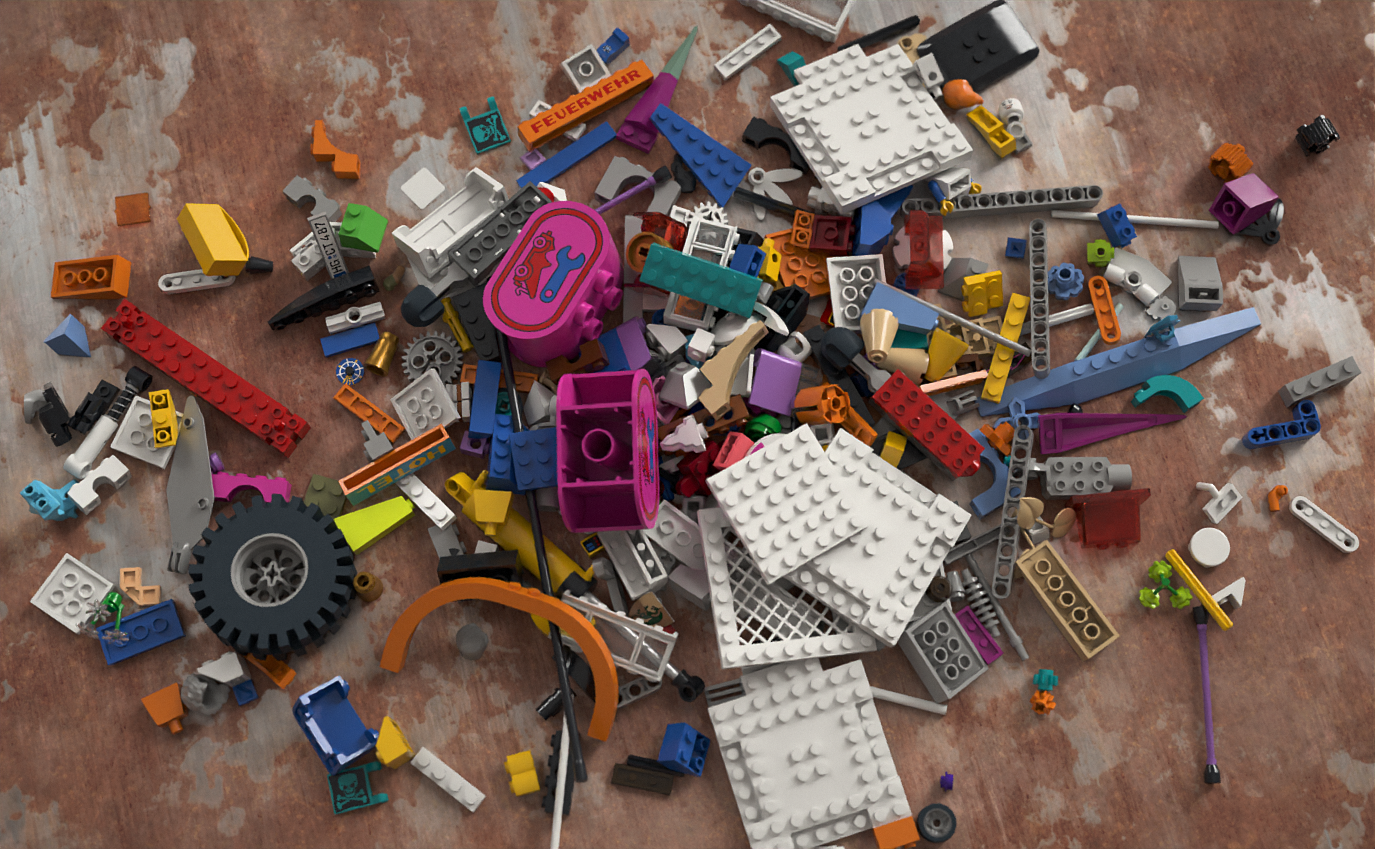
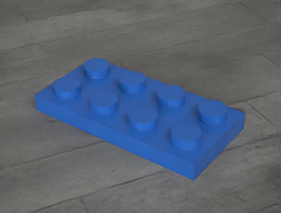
M173 599L121 618L118 638L116 639L114 638L116 621L96 628L109 666L186 636Z

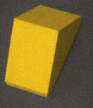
M888 431L879 457L897 468L905 449L907 437Z

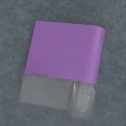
M758 348L754 353L753 366L757 368L748 403L798 419L795 412L814 408V406L794 408V401L797 394L804 388L819 386L823 379L821 369Z

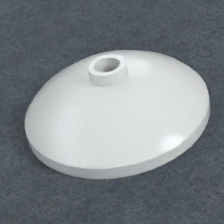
M733 312L727 313L710 331V333L715 335L714 345L731 344L733 339L746 332L751 324L757 323L759 320L764 324L762 315L752 312L751 317L747 318Z

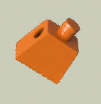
M177 682L141 699L157 726L161 728L169 726L172 735L184 730L180 720L189 716L187 706L182 702L180 696L182 685Z

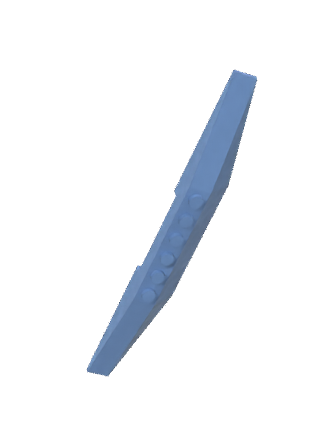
M1254 307L1175 328V337L1164 342H1160L1155 335L1054 368L1050 370V374L1046 378L1039 379L1033 376L1004 387L999 404L983 400L981 396L977 397V400L974 402L980 405L977 408L980 417L1009 413L1007 405L1013 397H1017L1025 403V410L1057 408L1072 405L1073 403L1078 405L1142 384L1155 376L1169 375L1181 371L1190 364L1197 362L1204 356L1211 354L1218 348L1261 325V322ZM1168 331L1160 333V335H1168Z

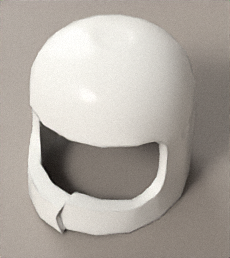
M796 331L790 334L788 340L783 345H780L777 351L778 355L801 363L812 353L807 339ZM795 338L803 344V349L796 343Z

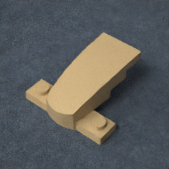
M941 303L935 304V306L941 308ZM1001 316L983 320L978 318L970 321L1000 335L1003 325ZM937 317L936 320L939 321L937 328L969 345L968 350L963 355L978 353L979 358L994 355L997 342L956 323L945 325L944 318ZM932 330L927 334L928 347L934 332ZM955 364L941 380L957 377Z

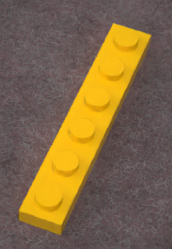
M1012 293L1000 336L1013 342H1018L1030 297ZM997 343L981 399L997 404L1000 403L1015 350Z

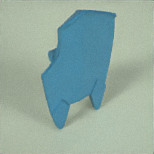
M1168 315L1151 326L1144 338L1155 335L1160 342L1175 337L1174 326L1181 320H1177V315ZM1168 331V335L1159 334Z

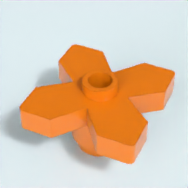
M1007 421L1003 424L1001 423L995 430L989 424H984L979 430L990 439L988 442L996 450L999 448L1007 457L1011 456L1012 446L1009 442L1014 437L1015 429Z

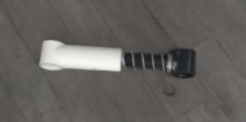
M133 366L128 371L125 377V389H122L121 395L117 396V401L113 402V406L111 409H108L107 415L100 416L75 454H71L67 458L63 466L65 471L80 480L85 478V475L92 468L93 461L118 427L116 421H119L120 415L124 414L123 411L125 408H128L127 405L130 401L132 402L134 395L148 389L153 380L152 375L137 366Z

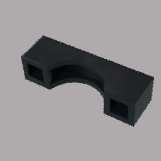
M753 116L743 132L742 142L757 150L771 144L782 147L790 157V167L802 171L806 176L810 167L791 137L779 127H773L764 119Z

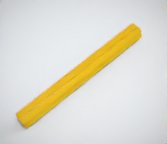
M1174 549L1169 550L1165 557L1223 631L1232 628L1233 623L1177 552Z

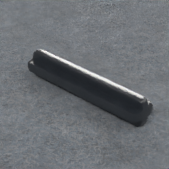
M628 755V766L679 777L685 776V773L670 770L659 763L658 760Z

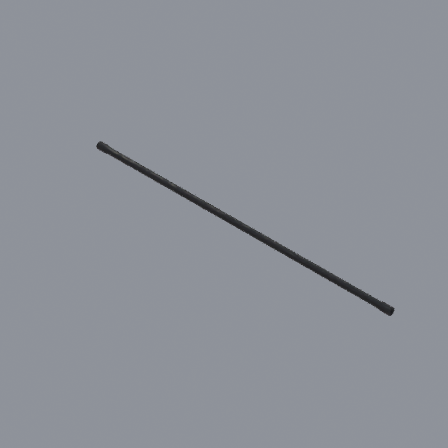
M490 276V277H488V278L486 279L487 283H488V281L490 280V278H491L492 276ZM496 328L514 432H523L524 427L507 335ZM535 490L525 491L543 594L554 597ZM548 620L571 746L576 783L588 781V776L583 760L560 627Z

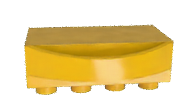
M185 204L177 217V221L205 276H238L249 258L248 245L238 225L218 204Z

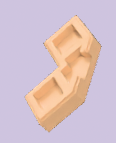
M120 568V589L134 600L135 603L140 607H150L161 603L160 585L141 586L142 568Z

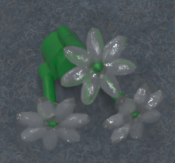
M110 592L101 604L97 599L94 601V604L87 602L89 610L86 611V614L93 615V620L87 625L82 621L80 624L76 623V627L80 629L79 632L82 634L86 633L88 638L98 639L97 635L99 632L93 630L95 623L98 619L106 622L105 616H110L111 613L117 611L115 630L112 632L105 631L106 636H102V639L109 640V645L115 641L118 645H122V642H128L129 638L125 637L127 632L121 633L119 630L122 610L124 608V604L121 603L122 597L118 593Z

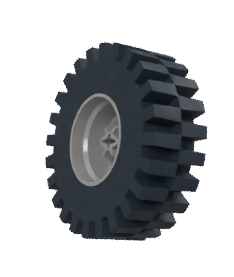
M272 494L270 503H265L261 495L251 497L252 507L245 509L241 502H237L232 505L235 515L228 519L221 512L214 518L219 527L215 531L208 527L203 530L201 536L205 541L204 547L194 546L192 554L197 564H189L188 574L194 581V583L189 584V591L196 601L193 603L195 609L206 625L227 647L231 645L237 653L246 656L249 652L257 660L266 661L267 655H273L277 661L287 660L286 653L291 651L300 657L307 654L305 646L312 642L317 648L325 643L322 635L327 631H330L333 635L338 632L340 626L337 620L340 616L345 618L349 616L351 609L348 601L349 599L355 600L357 592L353 583L354 577L357 576V570L353 563L355 561L343 532L341 529H338L334 519L329 514L324 516L320 507L311 502L309 507H306L302 498L292 496L290 503H288L282 494ZM282 551L280 560L276 559L275 552ZM267 562H271L269 568H264ZM288 562L293 563L291 567H284ZM253 563L259 567L258 571L250 569ZM300 565H304V569L296 571ZM260 578L257 584H252L254 579ZM295 579H301L299 584L292 585ZM253 590L257 591V592H255L254 594H252L250 597H248L247 594H246L247 592H250V591H253ZM263 595H270L268 600L261 601ZM284 595H290L288 598L281 601V598Z

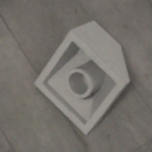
M952 258L946 268L938 292L964 301L961 292V286L964 285L963 278L986 273L989 264L973 258Z
M681 362L669 370L659 398L662 401L688 410L700 401L698 397L701 396L705 389L711 388L712 385L696 366Z

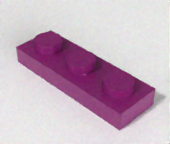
M968 605L955 614L987 665L1004 654Z

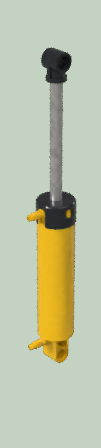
M483 470L475 481L464 472H459L445 481V489L463 505L462 513L485 532V525L476 522L474 489L486 490L484 482L487 479L488 471ZM512 507L507 525H497L496 536L489 537L505 551L518 550L522 566L541 581L531 523ZM543 534L555 596L562 600L563 593L566 590H570V595L580 598L584 596L588 598V602L597 606L600 603L603 604L592 594L598 584V580L593 577L595 573L593 565L586 571ZM602 618L635 647L639 634L632 629ZM644 640L640 652L659 668L664 656ZM668 661L664 673L673 680L671 685L678 688V693L682 700L693 702L704 691V681L698 676H690L686 673L685 669L682 671L678 670Z

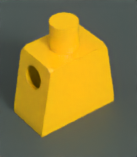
M765 238L762 246L758 247L766 253L757 278L763 279V282H777L782 256L773 248L775 241L769 238Z
M474 489L476 522L485 525L484 535L496 536L497 525H507L514 500L512 492Z

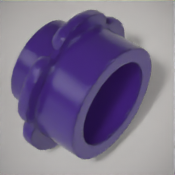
M945 772V776L941 775L940 788H944L945 792L947 790L953 791V774H947V772Z

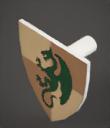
M653 591L637 599L628 615V618L633 620L637 618L643 619V624L651 627L658 625L663 628L675 622L662 605L661 598L656 597Z

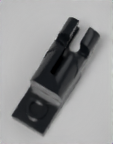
M101 380L93 394L87 393L67 425L85 435L91 429L94 422L98 421L101 415H105L120 389Z
M49 382L44 385L45 392L42 393L49 404L39 409V420L47 434H51V440L54 445L58 447L72 439L67 425V421L71 420L54 386Z

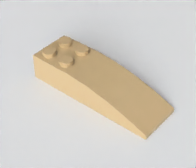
M1047 539L1015 562L1041 605L1083 662L1120 636Z

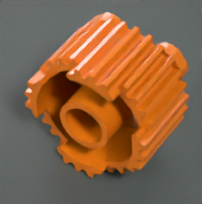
M1224 143L1210 157L1209 163L1211 164L1208 168L1212 172L1211 174L1214 176L1219 175L1223 180L1225 179L1224 183L1243 177L1251 169L1253 162L1244 153L1245 148L1241 144L1232 145V143Z

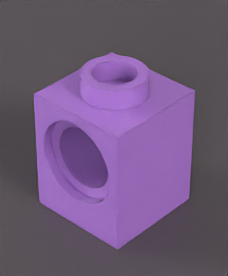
M465 430L460 445L461 453L484 459L485 454H489V439L468 438V431ZM474 442L481 443L478 449L471 447Z

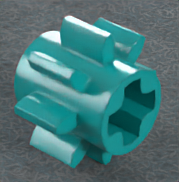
M1039 669L1038 674H1035L1033 677V684L1038 685V690L1053 691V686H1058V676H1054L1053 670Z

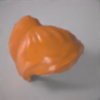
M967 80L949 81L942 89L944 102L952 109L969 108L976 104L981 105L984 102L982 97L973 91Z

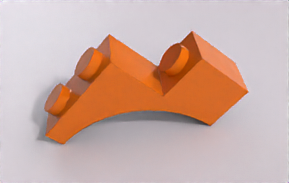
M315 120V127H312L311 130L312 138H314V144L310 146L311 155L314 156L317 162H332V172L335 173L337 179H359L360 160L358 155L349 154L334 147L327 139L323 120Z

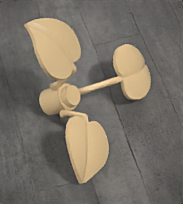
M1030 497L1020 498L1019 512L1016 509L1011 518L1017 516V524L1021 527L1020 531L1031 549L1025 550L1019 559L1035 548L1025 529H1031L1034 523L1037 522L1051 529L1053 528L1052 536L1060 538L1072 529L1076 520V512L1071 508L1063 509L1056 515L1054 524H1048L1037 519L1044 509L1042 501ZM1016 565L1014 578L1023 577Z

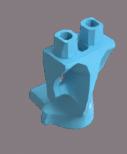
M73 479L61 489H52L41 481L34 480L20 492L30 506L29 511L40 515L45 521L51 519L62 521L69 517L75 519L78 517L76 513L78 507L69 497L65 498L69 489L74 484L79 483L76 479Z

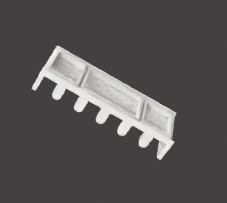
M693 215L683 253L728 267L729 261H732L735 254L733 246L738 244L740 234H737V226L733 227L700 219ZM670 292L664 312V324L692 331L700 328L709 332L710 328H714L716 318L713 315L715 311L718 312L719 308Z
M566 590L563 593L561 601L582 614L599 632L612 655L615 667L621 666L626 668V671L631 674L637 675L639 673L644 675L649 681L656 682L657 680L660 682L677 640L678 632H674L672 635L662 631L663 628L661 626L651 627L643 624V619L637 618L633 620L626 617V613L622 611L615 613L606 609L607 606L600 603L598 606L592 604L584 596L580 598L570 595V590ZM560 627L562 644L571 647V650L581 653L582 649L577 642Z

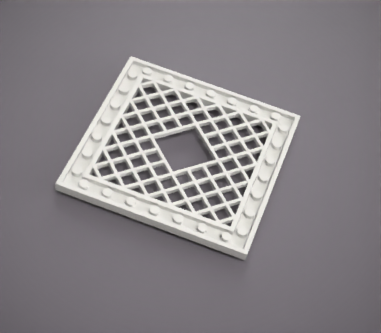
M722 508L701 509L697 511L721 669L877 650L873 636L828 606H826L822 614L817 612L813 608L816 602L819 601L816 598L811 605L803 601L802 597L806 593L804 590L793 606L789 607L760 584L764 579L763 576L756 581L749 575L754 567L757 570L758 568L754 561L746 556L747 550L742 553L735 547L740 538ZM728 531L737 536L733 544L724 539ZM724 544H726L729 547L726 553L724 549ZM732 550L741 556L736 564L727 558ZM742 559H745L752 565L747 573L738 567ZM727 563L733 567L729 573ZM735 569L744 576L739 583L730 577ZM746 578L755 584L750 592L741 586ZM730 582H731L734 586H736L732 593H731ZM757 587L766 593L761 601L752 595ZM738 589L747 595L742 603L733 597ZM768 596L777 601L772 610L764 604ZM749 598L758 604L753 612L744 606ZM733 602L739 606L735 612ZM798 603L807 608L803 616L794 611ZM779 605L788 610L784 618L775 613ZM760 607L769 612L764 621L756 615ZM741 609L750 615L745 623L736 617ZM829 609L838 615L833 623L824 617ZM810 611L819 617L814 625L805 619ZM791 613L799 619L795 627L786 621ZM772 615L780 621L776 629L767 624ZM752 618L761 623L756 632L748 626ZM840 618L848 623L844 631L835 626ZM821 620L830 626L825 634L816 628ZM736 622L742 626L739 632L737 631ZM802 622L811 628L806 636L797 630ZM783 624L792 630L787 638L778 632ZM764 626L772 632L768 640L759 635ZM851 627L852 633H847ZM832 628L839 633L836 635H828ZM744 629L753 634L748 643L740 637ZM813 631L820 635L819 637L809 638ZM794 633L801 637V639L790 640ZM775 635L782 640L771 642ZM756 637L763 642L758 644H752Z

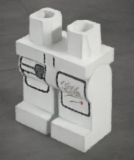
M823 186L822 189L811 187L807 206L814 208L816 214L852 217L853 220L856 209L841 215Z

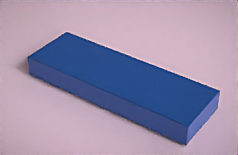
M371 323L324 337L320 340L324 355L328 358L375 344L380 339L376 323Z

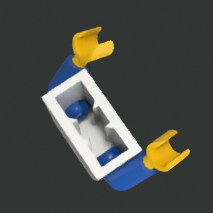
M951 167L924 179L928 182L929 192L934 195L938 203L942 204L940 212L943 216H946L948 211L951 213L954 207L953 203L946 201V199H952L969 187L971 188L969 194H980L982 191L980 184L972 182L974 180L971 178L970 169Z

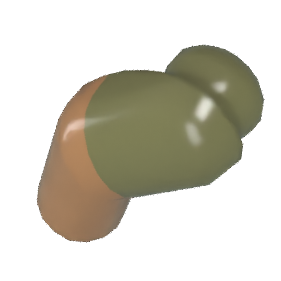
M398 265L394 273L384 279L383 286L385 290L392 291L399 283L406 271L403 266Z

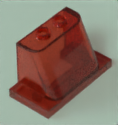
M910 210L909 214L904 217V236H910V264L905 269V289H943L942 216H929L922 210Z
M1150 488L1072 496L1064 504L1065 509L1071 508L1076 512L1081 549L1097 547V550H1105L1109 546L1116 545V548L1128 547V544L1139 543L1141 541L1140 505L1151 496Z

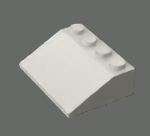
M883 255L826 258L834 327H844L855 334H862L858 318L874 287L872 285L873 281L876 278L886 283Z

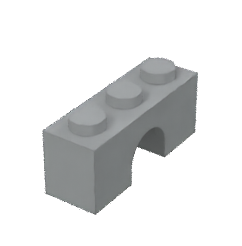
M297 175L282 191L286 199L299 209L307 202L316 203L315 208L310 212L311 216L326 212L329 222H336L342 215L339 209L340 205L333 199L331 201L327 199L326 194L318 188L316 190L313 188V184L305 177L302 179Z

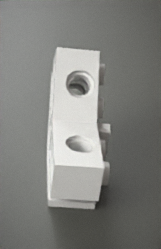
M330 222L343 257L376 258V252L342 247L338 235L342 222ZM313 232L290 249L293 256L291 260L293 265L307 281L326 266Z

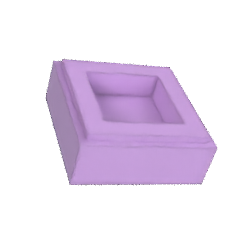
M537 149L531 152L528 151L520 157L521 161L530 171L546 161Z

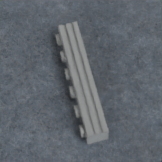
M1001 524L951 548L943 560L944 565L947 566L999 540ZM1009 527L1005 529L1006 536L1011 533Z

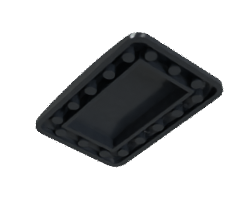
M996 0L921 42L917 48V53L920 58L931 53L933 54L944 79L940 85L941 90L949 81L963 79L967 80L973 91L977 93L1035 60L1039 55V48L1010 5L1005 0Z

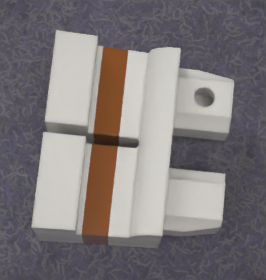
M461 382L459 385L446 384L445 389L461 417L456 422H470L472 386L469 382Z

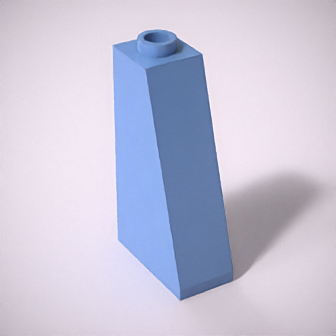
M879 282L873 287L858 318L860 321L864 313H871L872 309H885L891 311L893 316L898 318V329L927 335L931 330L934 331L939 323L936 320L939 313Z

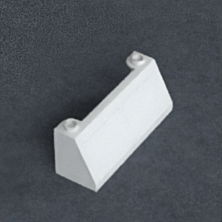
M477 167L466 175L464 180L465 187L418 224L411 229L406 225H402L392 232L396 245L429 279L449 264V251L509 200L505 187Z

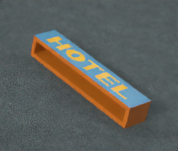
M441 423L339 480L345 496L354 506L455 450L456 447Z

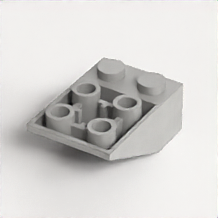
M1178 256L1179 310L1217 311L1223 305V286L1216 257Z

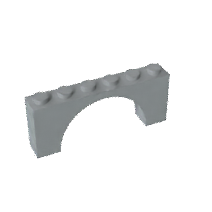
M745 546L741 551L742 553H744L746 550ZM747 553L746 556L752 560L749 553ZM737 555L732 562L736 564L741 556ZM742 559L738 565L744 571L751 566L745 559ZM727 563L728 573L733 567ZM680 564L668 576L673 590L705 611L711 606L706 570L692 569ZM735 569L730 577L736 581L742 577V574Z

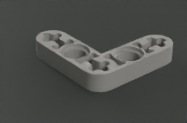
M603 557L593 560L592 565L596 576L607 581L615 613L622 611L628 617L629 611L621 580L612 562Z

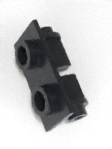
M657 355L651 357L643 365L649 373L651 381L655 378H660L667 368L664 361L660 364L662 360Z

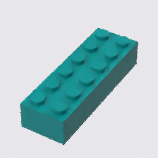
M652 243L639 281L750 318L763 279L657 243Z

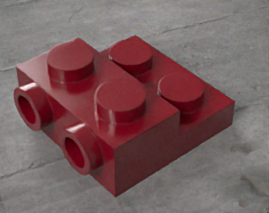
M815 215L809 245L810 251L829 252V256L847 257L849 252H853L851 235L855 236L856 224H853L852 217Z

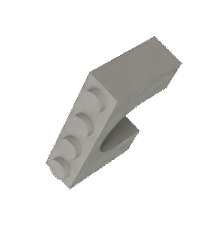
M614 156L594 192L595 200L603 204L608 203V201L610 202V200L612 201V199L614 200V198L618 197L620 191L626 185L643 183L655 172L651 173L641 165H634L624 157ZM673 180L649 186L654 193V199L644 216L646 224L649 221H658L665 224L672 206L676 204L681 195V186Z

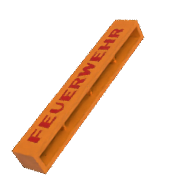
M643 60L632 62L627 68L616 71L612 76L601 79L591 87L584 88L579 94L571 95L566 101L553 105L551 109L538 113L530 120L523 121L518 126V136L528 151L531 152L579 126V124L649 88L654 81V75Z

